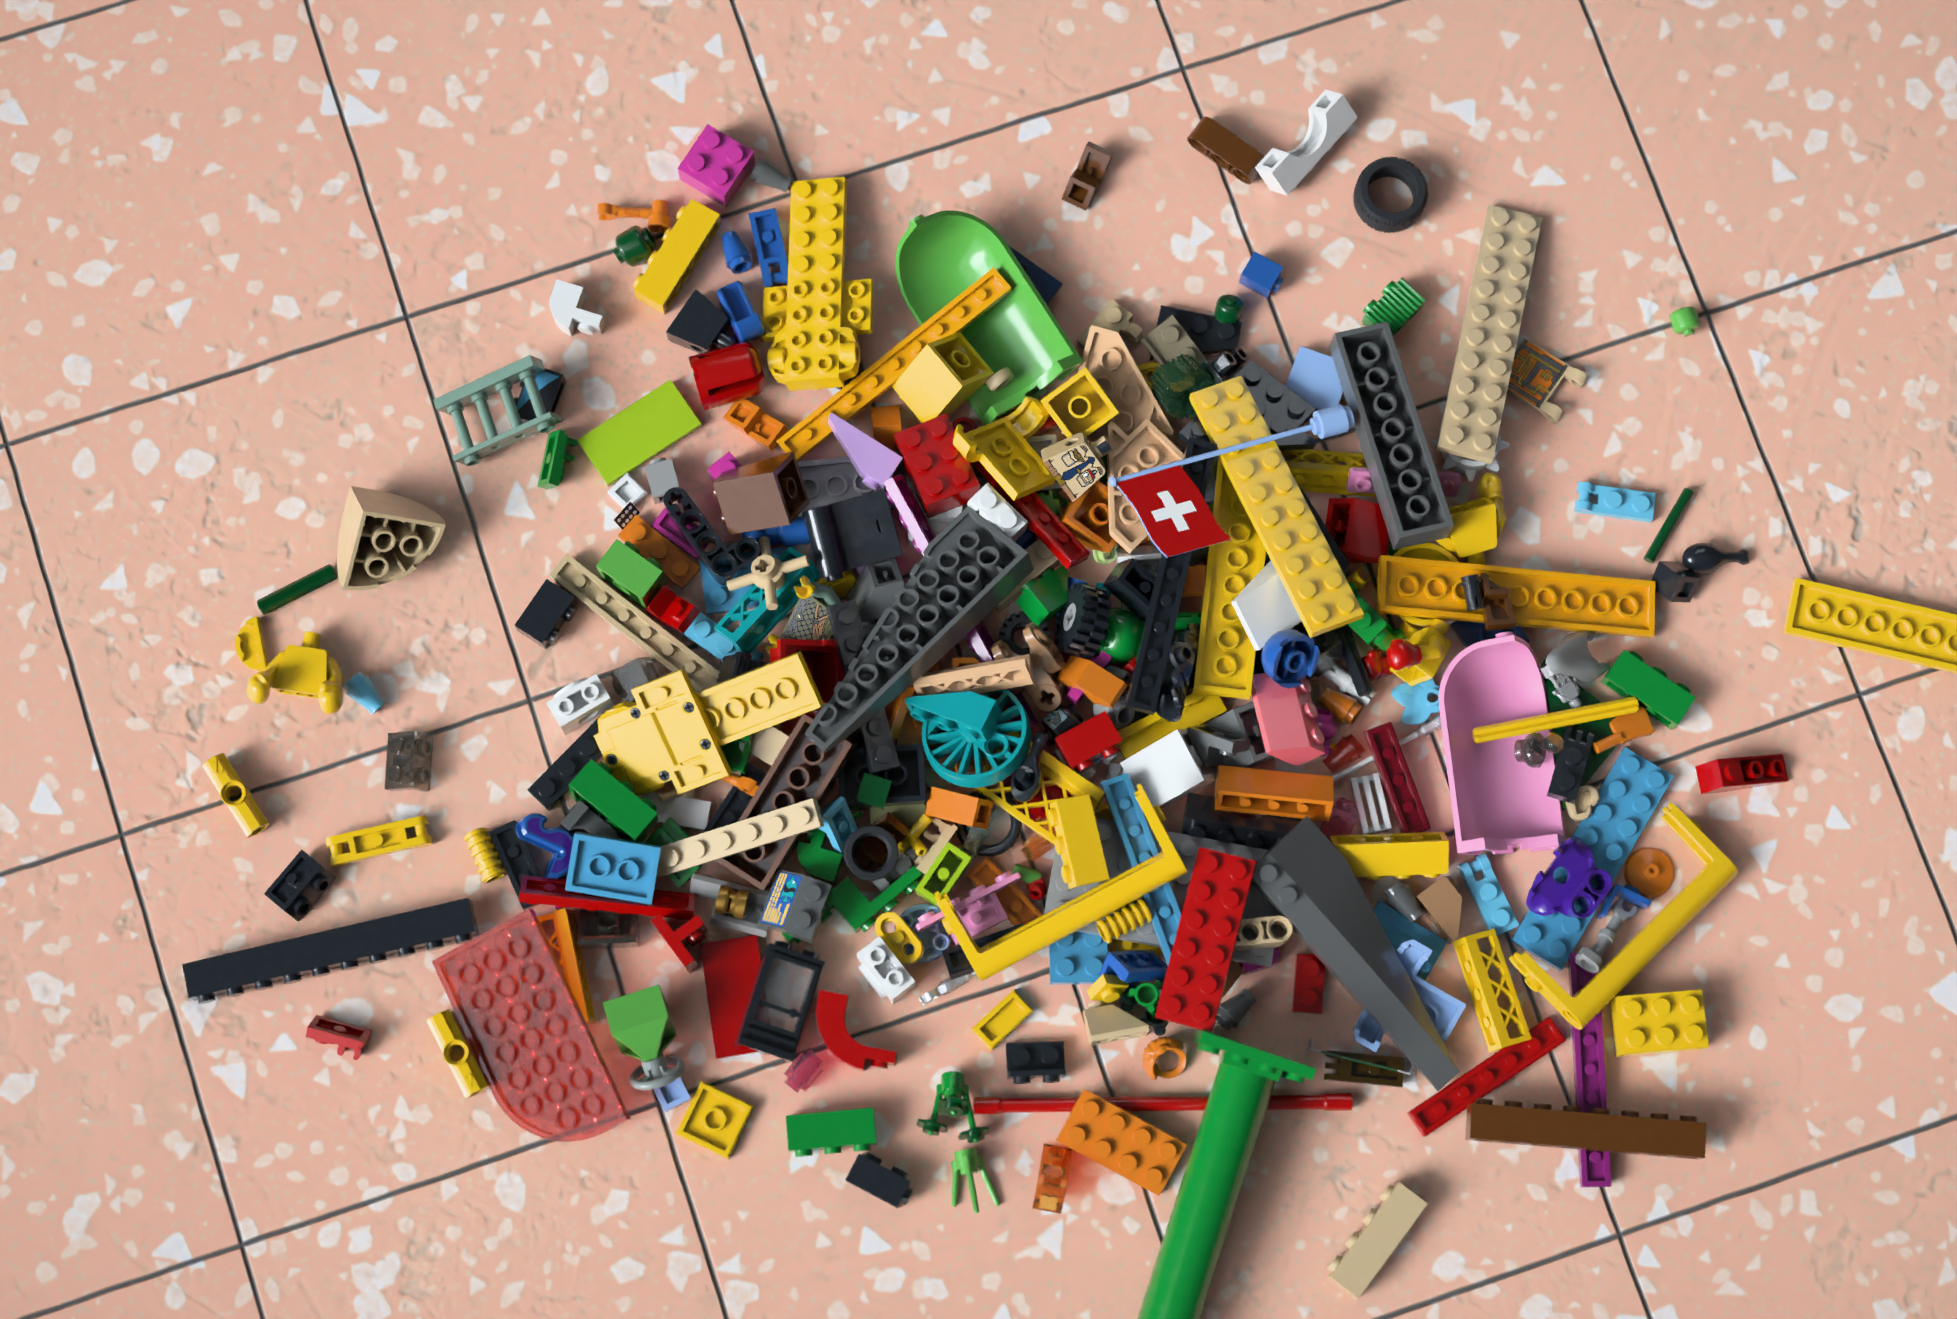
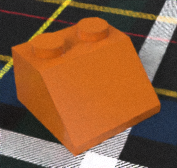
M1097 480L1075 501H1069L1059 519L1084 547L1109 553L1116 544V541L1109 535L1108 487Z

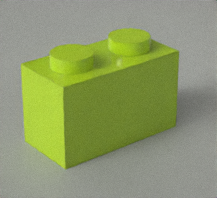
M947 842L915 889V893L940 909L934 897L936 896L935 892L939 891L941 895L947 893L949 896L971 864L972 857Z

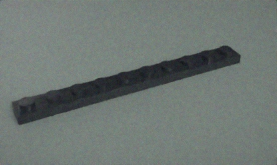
M1189 437L1183 459L1215 451L1217 444ZM1214 457L1181 466L1197 486L1203 498H1205ZM1192 551L1168 558L1161 553L1125 708L1153 715L1156 711Z

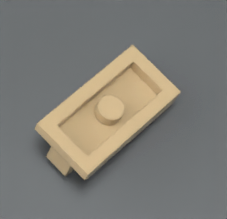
M934 818L932 824L939 828L941 834L931 835L927 831L924 832V838L933 845L924 856H918L915 861L918 864L917 869L923 877L946 843H950L957 834L958 827L956 825L950 826L938 818Z

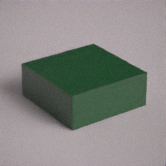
M864 773L856 802L884 810L892 781Z

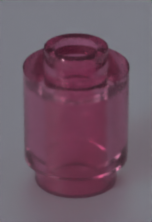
M807 1049L804 1054L801 1052L783 1073L788 1077L784 1082L797 1093L801 1089L806 1092L823 1072L822 1068L826 1063L810 1049Z

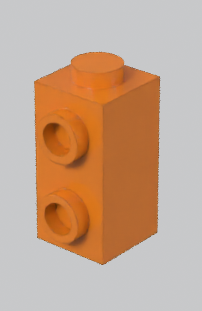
M931 787V792L926 802L925 815L971 827L988 829L994 801L947 789Z

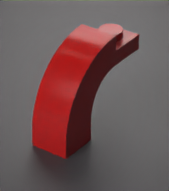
M819 990L816 1019L820 1035L829 1051L843 1064L863 1072L866 1060L871 1061L870 1066L875 1068L888 1069V1065L895 1066L896 1052L864 1046L856 1042L849 1035L845 1026L848 995Z

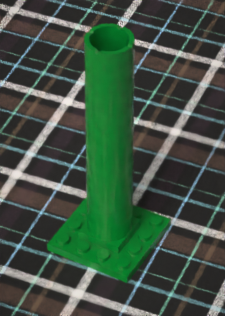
M1196 1030L1193 1042L1199 1043L1197 1049L1219 1055L1220 1051H1222L1219 1058L1220 1064L1137 1319H1200L1275 1083L1279 1081L1280 1077L1304 1084L1305 1079L1313 1080L1316 1068L1205 1031Z

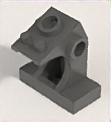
M580 800L559 823L560 826L568 831L583 829L589 834L619 839L615 830Z

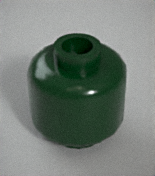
M632 226L616 236V248L613 251L620 263L626 262L628 265L636 267L650 258L656 247V242L646 227L642 229L639 226Z

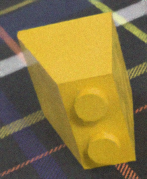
M957 332L928 343L892 387L899 394L901 400L913 411L917 419L923 423L943 414H947V417L951 415L994 375V372L961 332Z

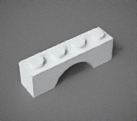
M1325 89L1308 108L1309 128L1301 144L1287 152L1272 148L1255 167L1271 191L1288 196L1358 118L1343 94Z

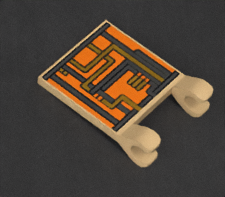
M1524 337L1515 350L1507 392L1539 411L1549 421L1556 423L1561 417L1562 409L1547 401L1564 377L1573 386L1581 388L1585 383L1587 375L1583 371L1564 363Z

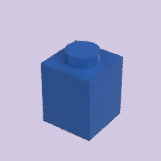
M1254 251L1241 273L1239 283L1268 299L1272 291L1277 293L1284 281V278L1281 277L1283 267Z

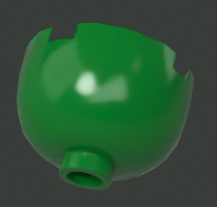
M1111 608L1109 609L1111 616L1107 621L1109 626L1104 632L1106 636L1104 640L1100 641L1101 646L1099 650L1095 649V654L1099 656L1102 651H1105L1112 657L1110 663L1125 665L1138 654L1145 623L1130 609Z

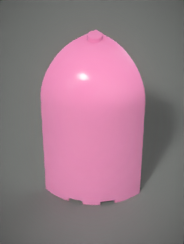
M1502 632L1496 634L1494 639L1480 641L1461 651L1447 667L1439 689V709L1457 851L1459 854L1480 855L1481 850L1491 851V855L1512 854L1513 848H1520V850L1529 849L1530 852L1556 849L1566 841L1561 801L1547 796L1556 764L1553 743L1549 738L1551 729L1478 744L1473 740L1472 730L1476 727L1549 713L1542 673L1533 650L1524 639L1513 635V632Z

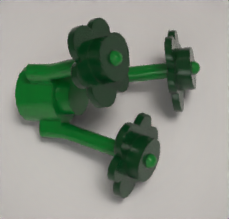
M956 1071L943 1073L941 1075V1084L936 1085V1098L931 1119H918L916 1125L923 1128L922 1131L930 1136H938L940 1132H948L947 1125L937 1121L938 1114L947 1115L951 1118L967 1115L970 1129L960 1132L958 1139H967L968 1143H978L984 1139V1135L990 1133V1129L988 1126L976 1127L969 1098V1085L964 1084V1074Z

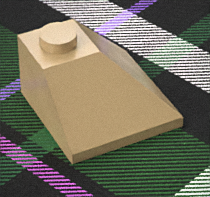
M1104 1001L1089 1003V1009L1083 1010L1089 1046L1143 1037L1150 1031L1148 1024L1113 1004L1106 1005Z

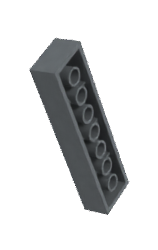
M1388 322L1334 333L1329 349L1347 405L1353 413L1355 431L1393 550L1448 538L1454 524Z

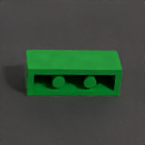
M1623 650L1617 656L1611 668L1601 680V683L1623 698L1636 697L1639 706L1644 707L1648 715L1672 730L1679 724L1696 697L1690 694L1691 690L1681 683L1675 684L1666 678L1667 674L1660 668H1651L1643 662L1644 659L1636 652Z
M874 1108L786 1115L788 1151L795 1152V1157L813 1156L812 1150L824 1149V1154L842 1153V1148L853 1147L854 1152L870 1151L871 1145L877 1144Z

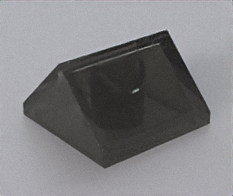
M580 908L578 946L581 949L640 947L639 915L619 914L600 910L590 911Z

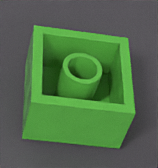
M616 539L596 567L603 580L646 610L661 588L667 585L664 576L665 572L661 570L663 566L651 557H648L647 560L638 553L640 550L631 542L626 540L622 543Z

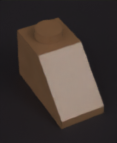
M1444 875L1417 895L1416 899L1428 919L1447 943L1451 944L1458 938L1462 896L1459 894L1461 892L1459 885L1452 878L1447 879Z

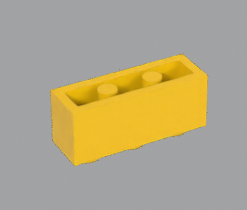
M1090 794L1062 799L1049 804L1048 819L1050 825L1055 827L1057 838L1054 840L1055 848L1058 855L1062 856L1064 866L1061 867L1063 881L1068 883L1069 889L1108 880L1109 874Z

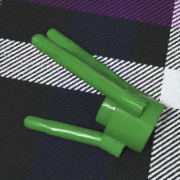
M977 1148L954 1152L955 1161H951L953 1171L952 1206H957L960 1171L961 1176L967 1175L973 1211L976 1214L979 1213L973 1174L978 1173V1168L995 1206H999L1000 1201L984 1166L983 1156H978Z

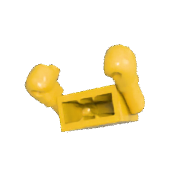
M1492 472L1485 473L1479 479V499L1449 507L1454 527L1448 538L1435 540L1447 551L1455 553L1459 558L1467 556L1470 564H1486L1484 551L1497 547V539L1501 536L1506 522V515L1502 504V481L1498 475Z
M305 631L302 646L287 645L285 651L279 652L264 671L253 675L247 685V696L252 702L257 704L265 703L268 700L272 687L280 694L319 699L320 707L326 714L338 712L344 701L343 675L337 660L327 650L319 649L321 634Z

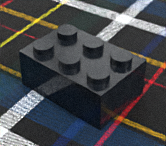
M923 744L895 745L900 766L871 774L892 781L885 806L926 804ZM855 748L838 776L839 797L845 798L850 811L869 810V807H872L856 802L864 773L870 774L863 748Z

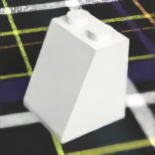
M1178 729L1120 762L1123 767L1122 775L1129 773L1135 792L1138 790L1137 785L1141 783L1153 807L1159 805L1161 809L1182 799L1188 793H1193L1215 782L1217 778L1215 766L1205 767L1187 734V729Z

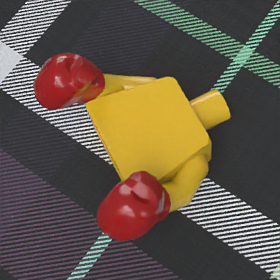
M1434 619L1430 627L1428 626L1415 632L1409 641L1404 639L1392 640L1385 656H1382L1380 650H1369L1367 656L1362 657L1370 681L1387 677L1394 673L1407 684L1413 686L1433 678L1451 646V641L1444 637L1449 626L1442 620Z

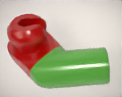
M1016 863L1012 875L1019 872L1020 880L1026 883L1029 896L1034 900L1042 899L1047 892V886L1042 874L1037 870Z

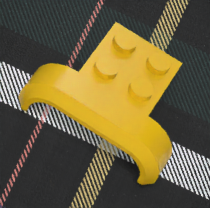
M1027 396L1021 405L1010 415L967 433L963 432L964 428L961 424L957 425L954 432L953 445L968 462L980 461L1013 501L1050 486L1056 480L1044 464L1042 458L1026 441L1043 426L1050 415L1038 399Z

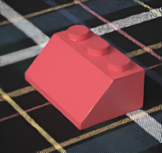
M1266 673L1253 674L1251 695L1266 753L1296 767L1325 754L1324 736L1318 726L1316 718L1318 712L1312 703L1310 695L1311 685L1308 679L1305 677L1301 680L1303 684L1289 689L1275 683Z

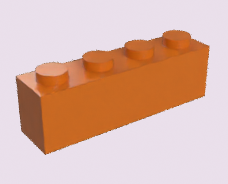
M1223 765L1218 767L1215 783V810L1302 819L1308 816L1312 820H1330L1334 802L1333 776Z

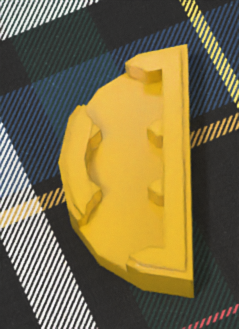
M256 616L247 620L238 635H236L235 650L238 658L249 669L261 672L267 667L268 658L260 617Z

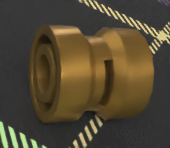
M721 885L716 900L715 913L722 915L730 913L733 914L734 918L743 920L749 902L750 891L742 889L734 891L730 886Z

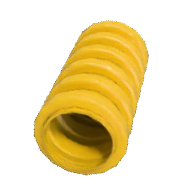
M481 827L470 831L463 839L469 843L467 848L472 850L470 855L476 859L474 864L479 866L478 873L483 875L481 878L482 882L489 883L503 877L506 870L501 868L503 863L501 860H498V852H494L496 847L494 844H491V836H487L488 828Z
M1138 899L1136 904L1130 903L1128 908L1122 907L1121 912L1114 911L1113 916L1106 915L1105 920H1097L1096 926L1102 939L1109 944L1113 938L1119 939L1120 934L1127 935L1128 930L1135 931L1136 926L1142 927L1144 922H1152V913L1144 900Z

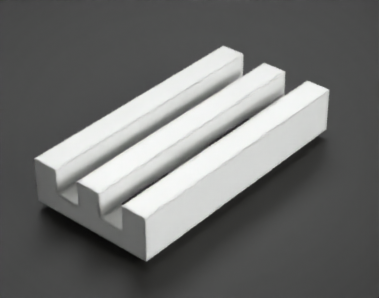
M1379 773L1351 778L1350 785L1362 835L1390 830L1392 827ZM1371 781H1373L1383 825H1379L1369 784ZM1362 783L1373 827L1369 828L1358 784Z

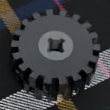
M1078 582L1068 589L1067 602L1058 612L1059 617L1056 618L1055 622L1057 628L1054 630V636L1057 637L1054 642L1060 652L1089 659L1090 656L1095 655V649L1099 650L1101 646L1100 641L1104 640L1106 636L1104 634L1105 629H1108L1109 626L1108 618L1111 616V611H1109L1111 607L1110 595L1106 590Z

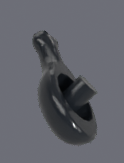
M1696 543L1689 546L1683 552L1682 561L1688 570L1697 574L1707 575L1715 572L1726 563L1748 564L1749 553L1745 549H1741L1738 552H1726L1709 543Z
M1034 733L1030 754L1012 775L1011 792L1013 797L1019 802H1027L1034 798L1041 787L1042 769L1040 759L1043 747L1048 741V736L1044 733Z

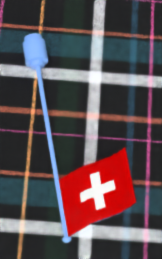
M1342 405L1318 410L1313 413L1310 425L1116 478L1111 476L1109 484L1113 487L1117 486L1133 506L1151 541L1166 558L1229 541L1231 538L1218 525L1201 492L1181 466L1310 430L1321 439L1348 432L1349 428L1354 427L1353 413L1349 406Z

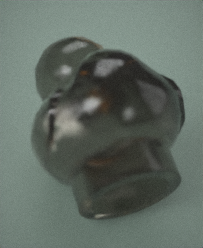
M1536 732L1528 734L1524 739L1516 740L1514 746L1515 758L1518 762H1525L1531 768H1540L1544 763L1546 751L1553 754L1559 753L1564 747V740L1554 732H1551L1546 738Z

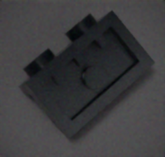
M301 849L264 894L299 922L311 910L323 893L329 889L336 877Z
M1064 1041L1006 1043L1007 1079H1013V1084L1031 1083V1078H1042L1043 1083L1060 1082V1077L1066 1076Z

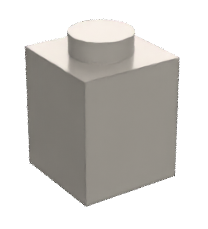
M662 457L650 461L649 465H645L655 504L662 503L663 497L669 489L679 487L672 459L666 460V458Z

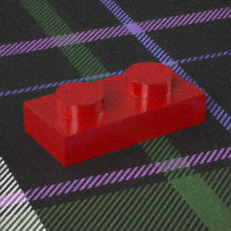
M1296 954L1292 1012L1322 1014L1325 965L1316 955Z

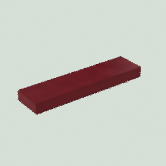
M1392 722L1363 731L1400 832L1419 833L1432 829Z

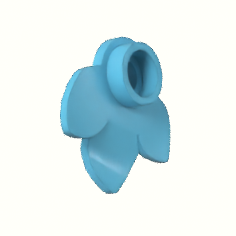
M1433 678L1413 686L1402 683L1391 691L1392 697L1399 704L1406 707L1401 718L1403 724H1421L1427 721L1431 713L1440 712V686L1435 685ZM1436 694L1438 695V700L1433 703L1429 702V696Z

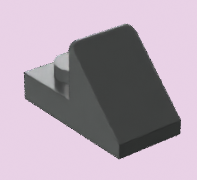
M1206 724L1190 726L1187 729V734L1205 767L1221 765L1224 755L1236 756L1237 752L1249 750L1250 739Z

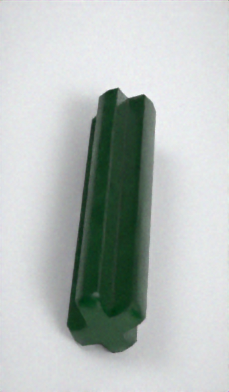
M328 564L257 600V606L261 613L266 615L337 579V574L333 566Z

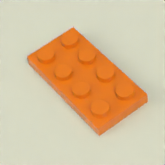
M1085 1088L1080 1093L1056 1138V1141L1158 1196H1160L1187 1146V1143Z

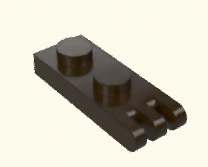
M1326 1051L1404 1071L1405 1058ZM1330 1055L1325 1056L1337 1058V1063L1325 1062V1068L1336 1070V1074H1324V1080L1403 1087L1404 1073L1395 1072Z

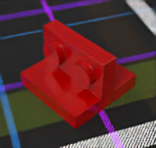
M661 914L650 920L687 971L690 973L696 969L698 964L686 947L688 945L695 947L706 938L704 933L708 929L698 915L694 916L674 932Z

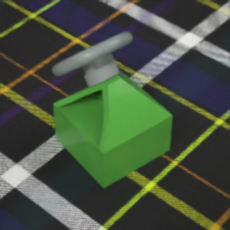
M659 984L603 1002L611 1034L621 1054L641 1061L642 1065L637 1067L629 1077V1084L633 1088L638 1090L656 1089L673 1082L682 1075L685 1070V1062L679 1057H664L663 1051L677 1037L669 1006ZM667 1065H675L676 1067L667 1068Z

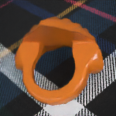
M1158 1037L1147 1044L1142 1055V1065L1149 1078L1156 1080L1157 1076L1171 1079L1182 1073L1186 1066V1057L1182 1051L1184 1048L1183 1042L1171 1037ZM1167 1050L1177 1053L1179 1057L1177 1066L1169 1071L1160 1069L1155 1062L1157 1057Z

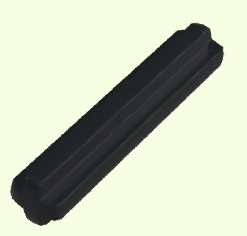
M1349 625L1333 629L1358 696H1369L1374 689Z

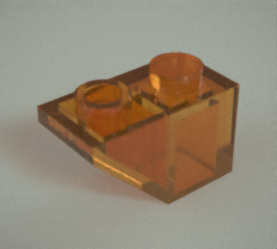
M1043 1144L1033 1209L1061 1214L1072 1155L1071 1148Z

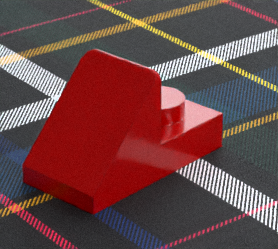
M664 585L649 604L646 612L684 634L700 613V610L678 597Z

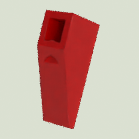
M1783 754L1723 758L1695 766L1701 794L1735 791L1789 781Z

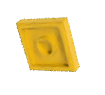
M701 1081L675 1134L729 1159L754 1106Z

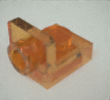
M1039 817L1035 821L1040 822L1043 820L1041 819V817ZM1043 826L1044 829L1049 831L1048 826ZM1052 826L1053 835L1057 836L1055 828ZM1034 835L1023 844L1025 847L1021 851L1023 857L1030 864L1054 848L1055 845L1042 836Z

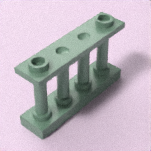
M531 355L526 356L433 399L436 410L452 415L464 450L452 456L455 462L466 466L476 465L482 461L481 458L538 432H549L555 428V424L563 421L560 415L546 412L535 380L537 373L545 370L541 359ZM520 381L525 383L537 417L523 424L511 392L512 385ZM496 392L501 395L512 429L499 435L487 404L488 396ZM470 404H476L488 439L475 446L473 445L463 415L464 407Z

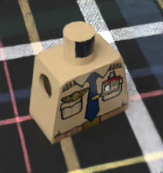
M1077 433L1042 449L1041 455L1044 464L1073 502L1105 474L1106 468L1101 457L1112 451L1113 447L1105 436L1090 443L1084 433Z

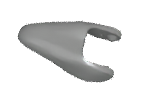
M1591 631L1568 634L1546 657V665L1550 671L1556 674L1572 676L1581 681H1594L1611 667L1609 663H1598L1592 657L1588 649V641H1592L1596 633Z

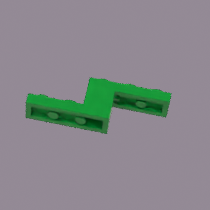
M913 866L872 902H869L849 877H846L833 888L820 925L832 916L833 913L830 910L835 908L855 933L860 930L866 932L875 925V917L882 911L885 913L890 912L899 904L896 899L906 892L907 895H910L915 891L920 883L919 880L922 878V874ZM781 933L789 944H791L794 941H796L797 944L803 941L798 938Z

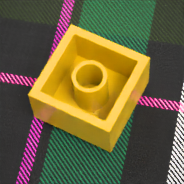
M1086 367L1040 400L1067 438L1077 433H1084L1086 438H1088L1120 414Z

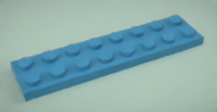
M1626 747L1622 748L1598 789L1599 801L1591 807L1590 816L1580 821L1572 836L1579 837L1593 850V863L1598 869L1605 870L1611 875L1612 883L1674 777ZM1559 867L1554 871L1553 877L1557 883L1562 884L1567 880L1568 874L1564 868ZM1594 875L1591 879V885L1596 889L1599 880ZM1579 898L1574 902V908L1577 912L1582 908V902ZM1528 909L1510 941L1561 971L1569 959V954L1573 952L1596 910L1587 918L1567 917L1558 912L1543 916L1535 914Z

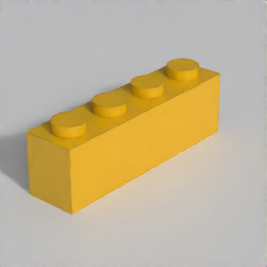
M692 198L687 206L684 204L680 208L676 216V224L673 228L669 227L662 238L664 243L659 251H653L647 263L649 267L644 274L640 273L633 284L636 299L664 315L722 224L720 214Z
M1444 832L1330 836V842L1346 858L1355 877L1379 880L1383 876L1407 879L1412 877V875L1435 878L1439 877L1440 874H1448L1449 840Z

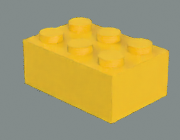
M1702 989L1615 996L1609 1002L1615 1057L1699 1051L1709 1048Z

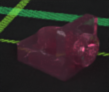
M1334 798L1330 820L1323 821L1320 826L1321 832L1329 841L1330 836L1351 834L1358 819L1357 807L1346 798Z

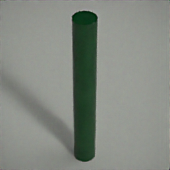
M1688 488L1683 489L1643 558L1645 561L1653 564L1691 500L1694 494L1692 490Z

